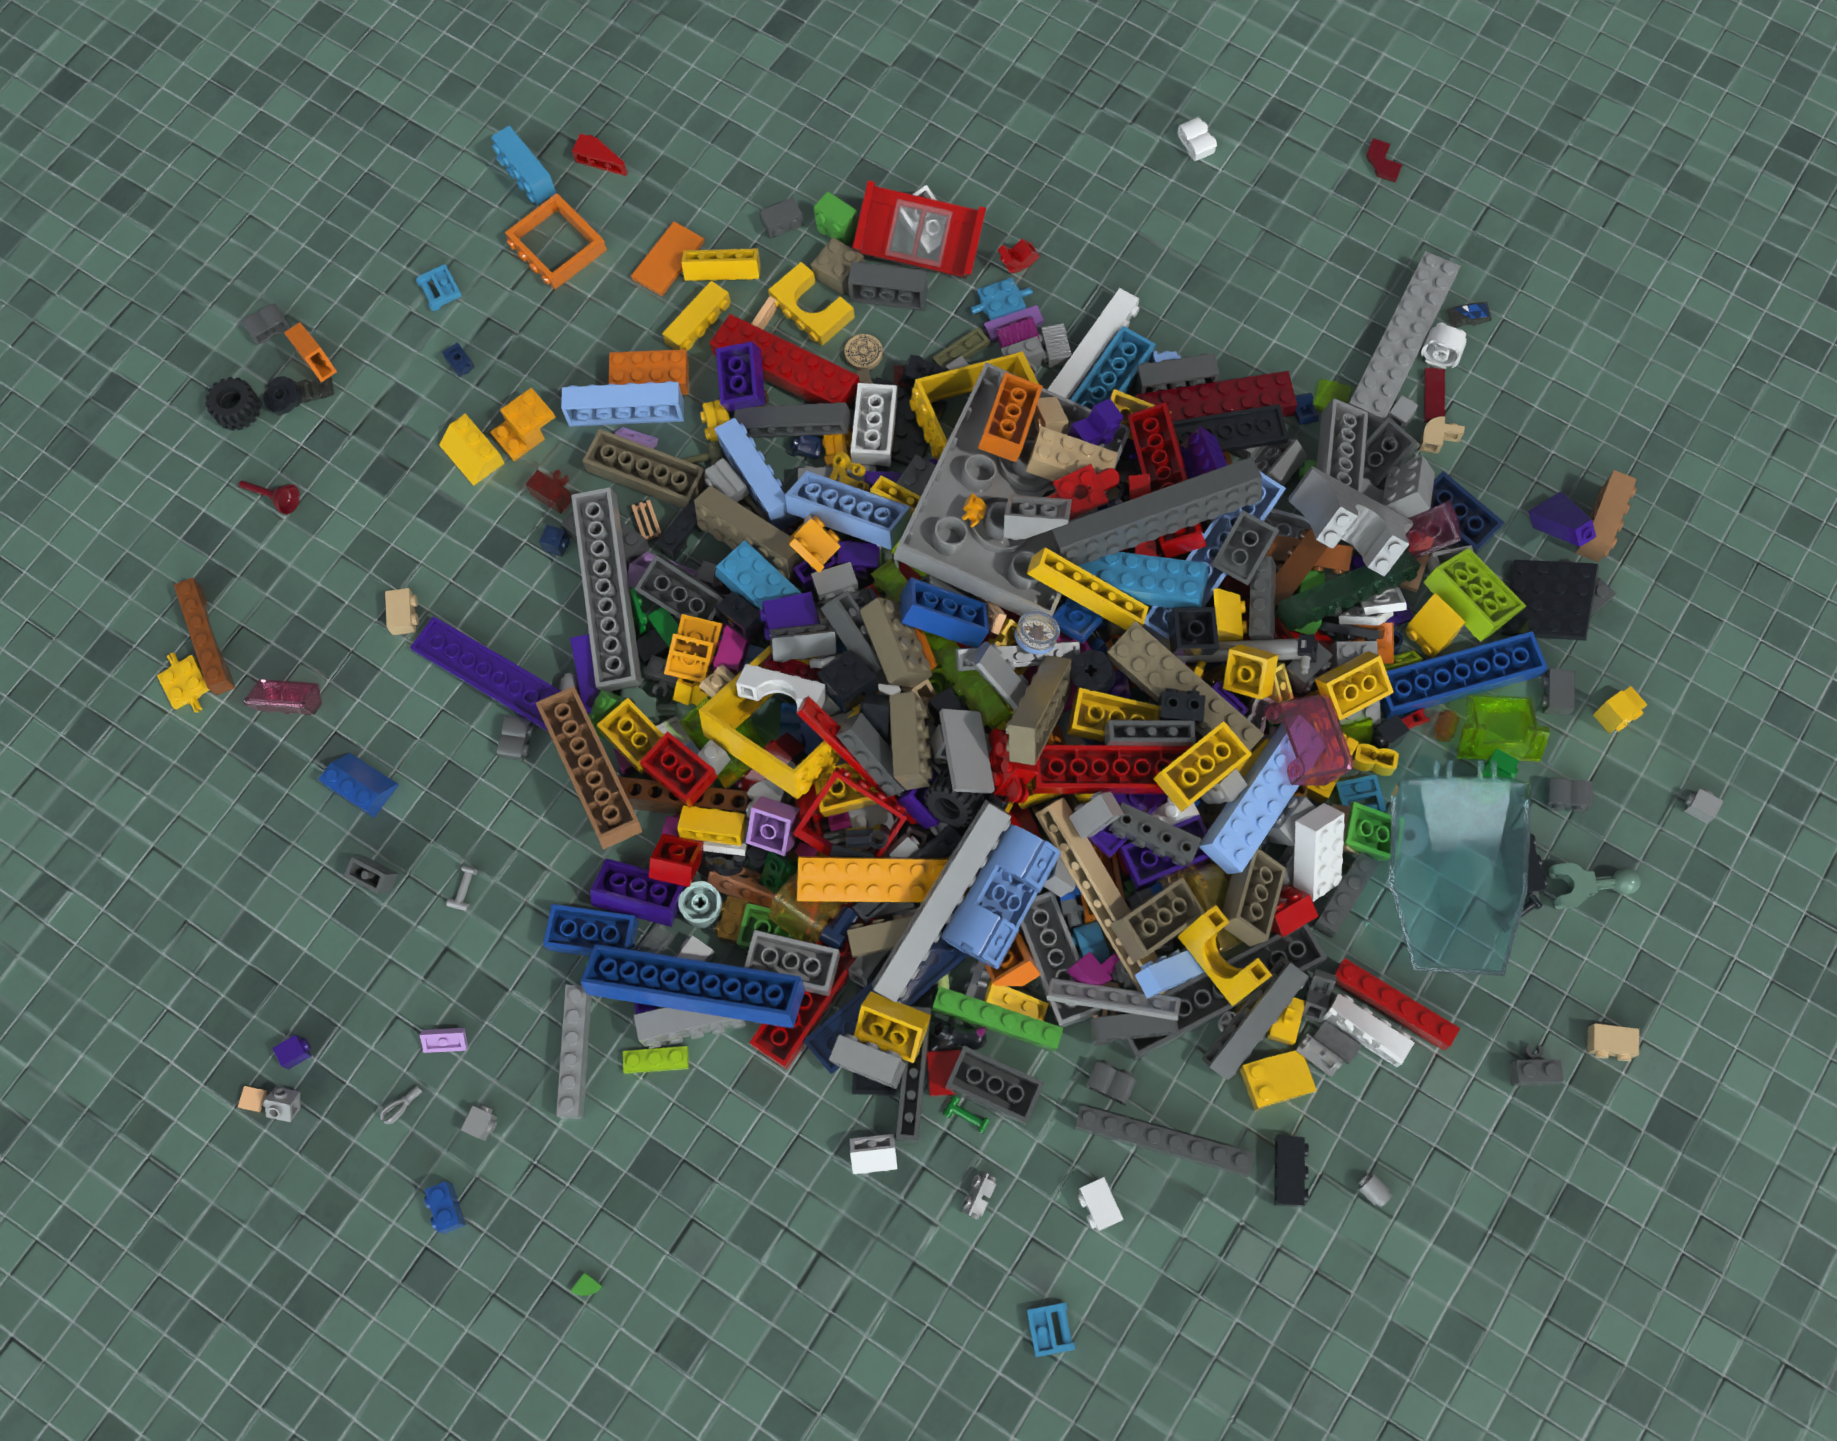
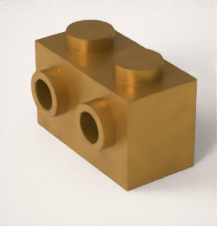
M728 896L727 900L723 901L721 907L722 919L721 922H717L715 934H717L720 942L736 945L747 903H749L748 900Z

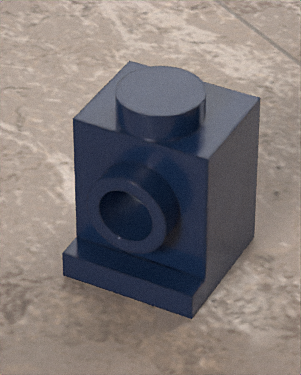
M458 342L442 352L446 362L459 378L475 368L471 359Z

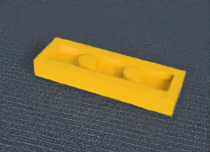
M992 981L989 982L983 1000L1044 1021L1049 1005L1044 1001L1007 986H994Z

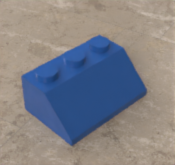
M351 753L331 762L318 779L327 788L373 818L399 785Z

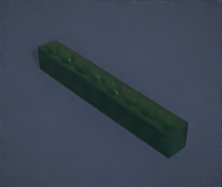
M1406 548L1385 577L1371 570L1366 565L1282 600L1275 615L1289 632L1297 628L1302 629L1313 621L1318 622L1327 615H1334L1343 608L1348 609L1357 602H1364L1373 595H1380L1389 588H1396L1403 582L1414 580L1418 575L1417 572L1421 564Z

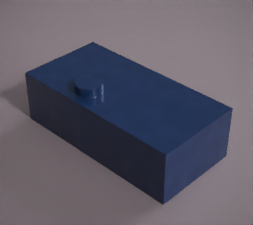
M1444 471L1434 479L1430 509L1421 513L1460 547L1472 545L1476 555L1501 530L1505 523Z

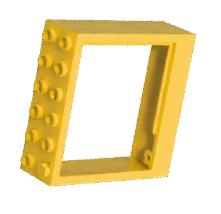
M1023 351L915 379L914 388H912V398L909 403L912 411L914 410L917 415L918 425L924 430V438L931 446V453L934 459L939 461L948 441L930 403L972 392L986 362L1020 378L1039 384Z
M770 645L749 665L762 668V664L771 653ZM817 656V657H810L809 659H806V660H800V659H794V660H797V661H800V662H802V663H805V664L810 665L809 660H810V659H814V658H818L819 656ZM741 671L699 709L703 735L778 787L799 799L810 790V787L817 780L823 778L825 772L831 766L833 767L838 763L841 756L824 740L793 769L736 731L735 729L775 694H768L759 701L738 696L736 682L742 673ZM860 704L853 708L854 712L849 717L859 714Z

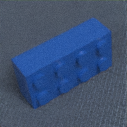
M910 578L900 595L901 623L907 626L915 627L927 633H933L945 639L974 648L980 646L989 632L986 603L914 578Z
M552 904L543 946L548 951L589 957L595 944L634 950L639 920L633 915Z

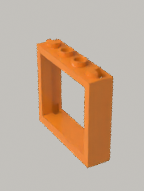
M558 193L505 232L508 239L506 242L510 245L511 249H516L519 257L524 262L527 261L532 271L535 274L539 273L543 282L550 284L555 290L607 250L604 239ZM558 210L590 244L554 272H551L519 239Z

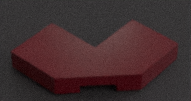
M1373 138L1366 158L1373 165L1377 177L1396 183L1403 164L1385 159L1390 143Z

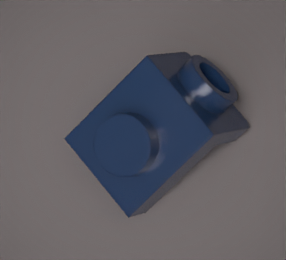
M1310 392L1295 395L1297 407L1294 415L1299 425L1318 422L1319 414L1313 405V394Z

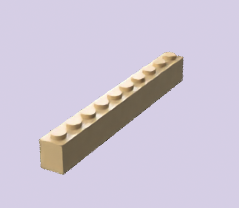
M1063 797L1035 813L1053 846L1060 850V858L1138 991L1143 992L1135 974L1142 971V965L1153 961L1155 964L1154 961L1158 957L1153 951L1148 956L1133 962L1109 925L1130 911L1088 838L1082 839L1069 818L1073 812Z

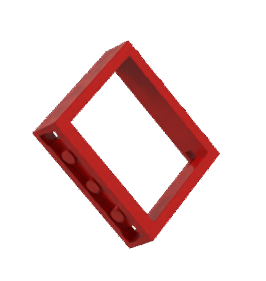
M836 766L795 827L793 835L826 856H830L833 843L805 825L835 780L839 778L898 816L889 829L890 836L886 846L880 849L876 848L873 852L875 857H881L908 817L906 808L900 803L896 802L894 804L887 800L888 796L883 792H875L870 789V785L862 779L858 781L852 777V773L846 768L842 767L840 769Z

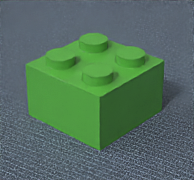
M827 192L814 206L816 228L821 234H826L848 245L856 235L858 226L857 210L830 192Z

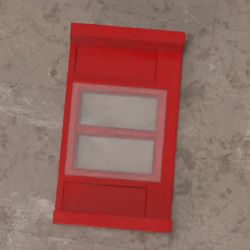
M868 180L853 249H857V252L863 255L967 279V275L971 276L986 208L979 206L978 210L881 188L875 186V182Z

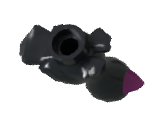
M949 1016L947 1023L942 1020L937 1022L933 1029V1035L929 1036L930 1052L938 1048H952L958 1045L978 1050L985 1046L987 1042L985 1027L963 1028L955 1023V1016Z

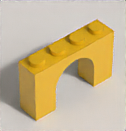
M800 262L768 290L769 297L776 300L774 303L776 305L775 308L779 307L787 319L791 318L801 331L804 330L808 333L813 342H818L823 346L855 318L854 308L840 296L821 312L808 313L801 310L797 306V301L815 284V276L807 266Z
M1215 905L1177 937L1229 1003L1234 1006L1269 979L1272 974L1259 958L1245 968L1233 967L1223 959L1217 949L1216 936L1230 922Z

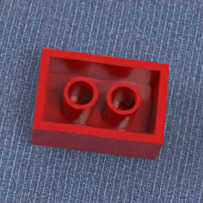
M668 731L639 762L646 773L689 808L718 777L715 769Z

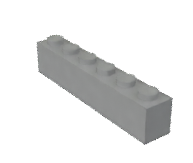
M566 985L556 1112V1116L561 1119H583L592 995H587L582 985Z

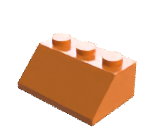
M1020 930L998 969L984 964L994 986H1024L1041 975Z

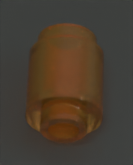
M1444 710V712L1439 713L1433 731L1435 733L1434 737L1437 740L1450 742L1451 738H1454L1460 719L1454 711Z

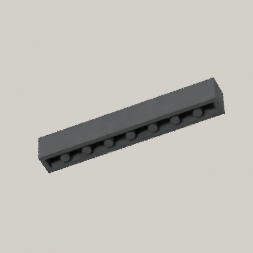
M1083 1105L1079 1108L1074 1128L1077 1131L1245 1178L1250 1175L1255 1154Z

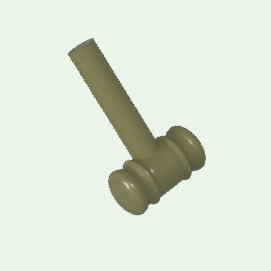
M712 441L707 445V453L682 458L681 460L692 464L710 460V465H715L716 462L723 458L720 444L718 441Z

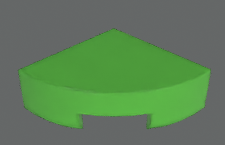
M584 1272L571 1292L580 1296H588L597 1293L603 1286Z

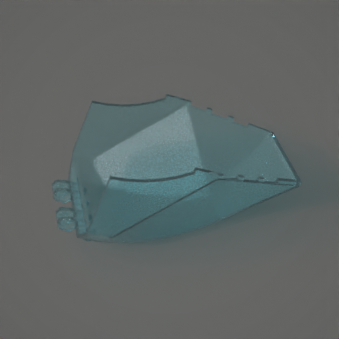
M1434 760L1433 776H1419L1400 780L1397 782L1391 795L1390 890L1394 897L1396 911H1398L1402 932H1404L1413 971L1504 976L1528 892L1532 805L1531 783L1513 778L1497 777V761H1492L1491 764L1492 777H1483V761H1478V777L1453 776V761H1448L1446 764L1447 776H1439L1440 763L1439 760Z

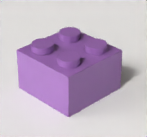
M761 796L751 807L746 843L786 856L795 844L796 836L793 835V832L799 821L800 809Z

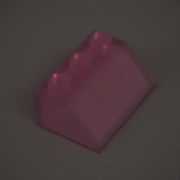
M1450 500L1408 518L1412 520L1413 525L1406 533L1409 545L1401 554V557L1405 564L1461 541L1458 517Z
M259 679L244 699V704L255 711L267 713L283 712L285 714L315 715L322 705L318 683Z

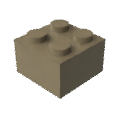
M832 238L812 262L811 269L817 280L843 295L849 288L848 278L851 263L864 262V256L837 239Z

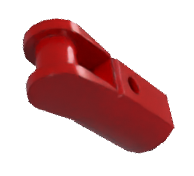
M1424 708L1400 718L1409 729L1430 721L1424 714ZM1416 716L1417 719H1418V721L1415 722V720L1413 719V717Z

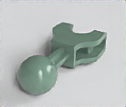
M625 688L620 691V696L624 700L629 698L652 723H659L660 716H676L684 723H692L700 716L699 710L695 709L696 705L692 703L689 705L677 702V704H661L657 697H649L640 688Z
M1575 863L1556 864L1548 868L1549 876L1552 879H1563L1570 887L1568 894L1560 895L1554 900V907L1556 909L1577 908L1587 897H1593L1598 893V890L1615 889L1620 894L1630 895L1635 893L1641 884L1639 874L1631 868H1620L1613 876L1595 877L1594 871H1585Z

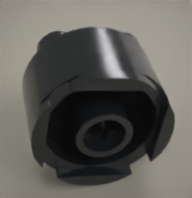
M1096 650L1084 651L1074 656L1071 663L1070 677L1076 688H1084L1107 694L1116 681L1115 669L1109 658L1103 652Z

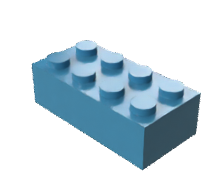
M510 126L491 136L493 141L492 148L498 155L496 159L502 167L505 165L509 176L517 180L516 183L521 191L525 190L527 192L526 195L532 204L535 202L539 207L556 194L550 174Z

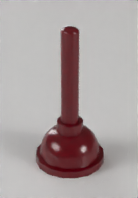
M243 480L239 482L240 488L270 497L273 505L281 514H291L299 504L300 492L295 485L286 484L270 490Z

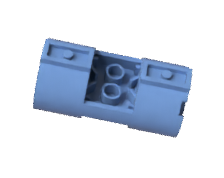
M1010 824L1005 832L1002 831L999 835L997 847L994 850H990L986 856L988 860L985 866L980 870L965 899L957 906L951 921L947 924L941 935L942 939L953 947L995 969H998L1019 932L1018 928L1061 855L1060 850L1049 842L1013 824Z

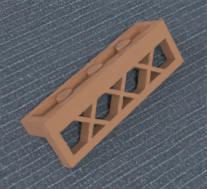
M743 867L740 873L732 876L719 875L718 871H710L707 881L719 892L726 895L746 899L750 904L781 911L787 910L788 902L796 890L793 887L792 890L787 892V895L779 894L776 896L766 886L758 884L761 883L762 874ZM739 875H745L748 878H742Z

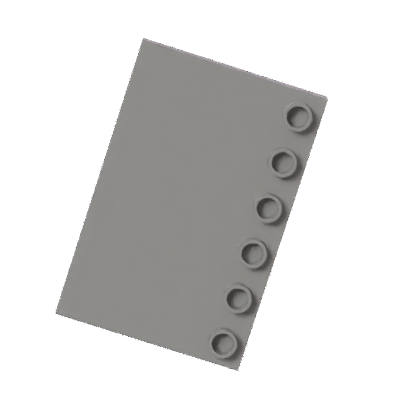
M986 362L898 543L893 558L1024 618L1036 617L1049 623L1062 594L1026 573L1032 556L1046 547L1056 553L1052 530L1027 539L1012 540L1004 538V515L1009 495L1046 497L1056 491L1051 480L1025 472L1035 438L1039 432L1036 430L1033 419L1017 462L978 449L1004 373L1007 372ZM1042 388L1039 398L1057 397L1069 421L1066 435L1073 423L1089 416L1091 409ZM1120 423V428L1116 431L1112 442L1107 445H1099L1118 453L1115 467L1131 431L1129 426ZM972 493L981 498L987 505L984 517L973 528L970 526V519L962 520V516L966 513L963 509L967 497ZM1098 507L1069 520V522L1096 513Z

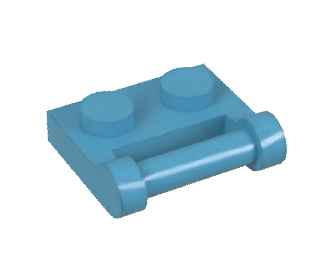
M446 264L416 278L418 285L422 287L429 301L428 305L432 311H436L442 305L462 297ZM431 280H433L441 295L435 298L428 284Z
M1376 774L1336 782L1335 789L1340 805L1349 806V802L1375 798V803L1365 806L1381 812L1386 811Z
M1067 1302L1027 1310L1036 1357L1076 1349L1075 1342L1072 1343L1066 1310H1068ZM1052 1312H1057L1063 1345L1057 1346L1051 1318Z

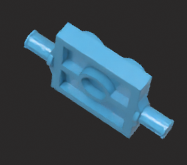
M1013 278L977 289V294L981 304L970 307L971 313L975 314L983 311L991 321L1024 310L1026 305L1023 297L1033 294L1031 286L1020 290Z

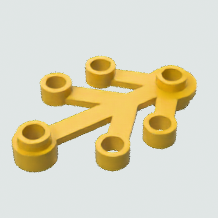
M837 453L832 461L833 471L829 479L836 481L838 476H840L839 482L868 492V483L848 477L847 470H851L854 475L861 477L865 474V467L859 463H852L847 453Z

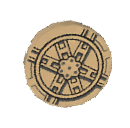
M869 334L856 335L845 346L847 363L857 370L873 369L882 360L883 349L881 343L876 337Z

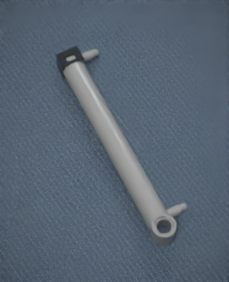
M1314 634L1299 635L1298 639L1219 641V649L1213 655L1176 656L1185 663H1197L1198 660L1204 662H1227L1229 649L1242 644L1279 654L1278 660L1300 659L1301 673L1308 674L1310 663H1316L1318 643Z

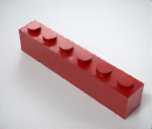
M1345 958L1339 963L1333 975L1337 976L1335 985L1443 1051L1451 1046L1460 1030L1458 1026Z

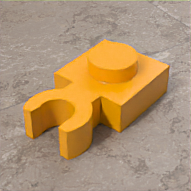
M974 493L970 494L966 499L963 507L966 513L962 516V520L970 519V526L973 528L985 515L987 505Z

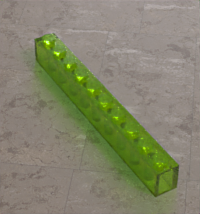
M890 559L871 574L875 579L873 584L879 592L884 591L887 594L884 596V599L900 602V595L908 581ZM923 630L937 665L941 664L944 668L941 670L942 674L948 681L952 679L955 682V685L952 687L959 696L965 695L967 700L964 702L971 711L976 709V711L981 713L983 727L988 725L993 730L1012 716L1004 703L977 670L957 671L956 649H960L955 641L945 639L933 633H927Z

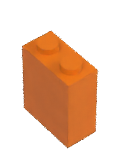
M300 322L284 332L300 357L320 382H323L337 372L321 347Z

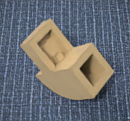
M1436 417L1430 420L1420 437L1419 444L1421 446L1419 451L1439 453L1443 446V440L1460 442L1465 426H1459L1455 423L1445 424V417Z
M720 665L713 674L701 682L699 687L712 698L735 675L724 665Z

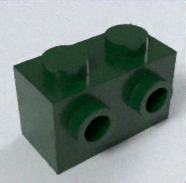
M790 849L786 856L768 851L760 881L776 896L789 892L794 886L799 855L792 849Z

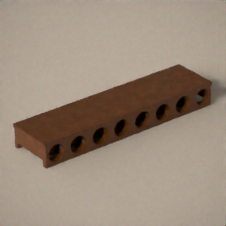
M618 777L634 810L681 815L683 806H687L657 781ZM708 787L703 795L692 805L705 809H719L726 812L738 811L745 814L746 821H749L746 814V809L750 802L747 791ZM740 796H742L745 801H739Z

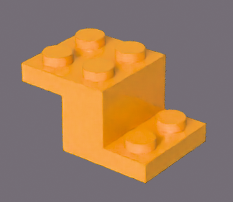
M531 387L500 409L505 421L490 431V433L509 457L516 461L545 440L540 428L556 417Z
M809 514L804 519V523L787 540L789 545L820 573L828 559L841 547L838 542L840 539L831 529L827 531L823 528L825 524L817 515L812 517Z
M682 614L678 633H673L664 674L700 683L706 679L712 657L716 655L717 642L720 638L723 624Z

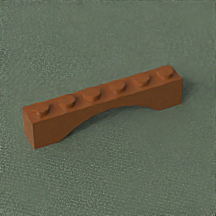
M193 577L174 584L207 688L216 696L234 689L235 685L230 670L220 652L211 628L207 600L202 586Z

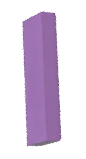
M1036 305L985 322L984 328L990 342L997 340L994 328L1024 317L1032 316L1036 327L1044 324V319L1038 306Z

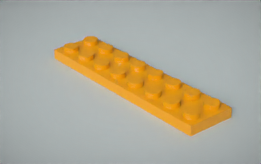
M798 856L797 901L923 902L949 858ZM967 887V889L965 890V897L967 896L970 887Z

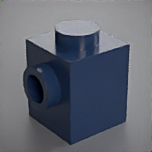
M546 525L539 542L545 552L563 557L570 539L565 530Z

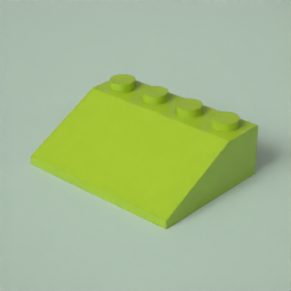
M1470 548L1436 567L1423 582L1432 593H1436L1465 621L1464 625L1480 642L1526 607Z

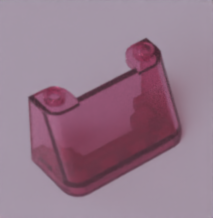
M1315 694L1273 702L1263 708L1269 722L1278 724L1283 721L1296 759L1291 761L1287 767V774L1291 785L1325 786L1351 770L1353 759L1328 696Z

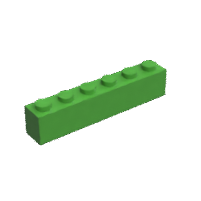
M940 986L931 1008L933 1012L948 1017L955 1016L957 1020L978 1027H985L987 1030L1052 1052L1057 1050L1063 1032L1062 1027Z

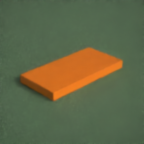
M673 222L633 272L631 279L662 297L683 271L681 263L683 251L699 250L705 242L704 238Z

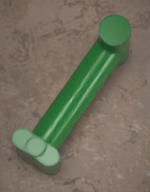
M953 1095L943 1115L950 1119L954 1113L979 1127L978 1131L983 1134L990 1123V1119L984 1118L983 1120L958 1106L961 1099Z

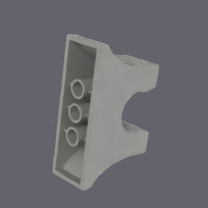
M1313 466L1310 467L1288 498L1289 502L1307 519L1317 541L1334 549L1340 539L1344 540L1361 554L1362 560L1368 568L1384 577L1409 545L1406 533L1413 525L1412 520Z

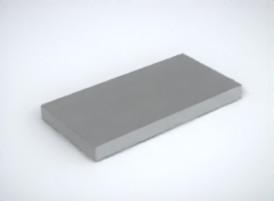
M942 709L939 714L953 791L992 793L995 791L981 713L979 711Z

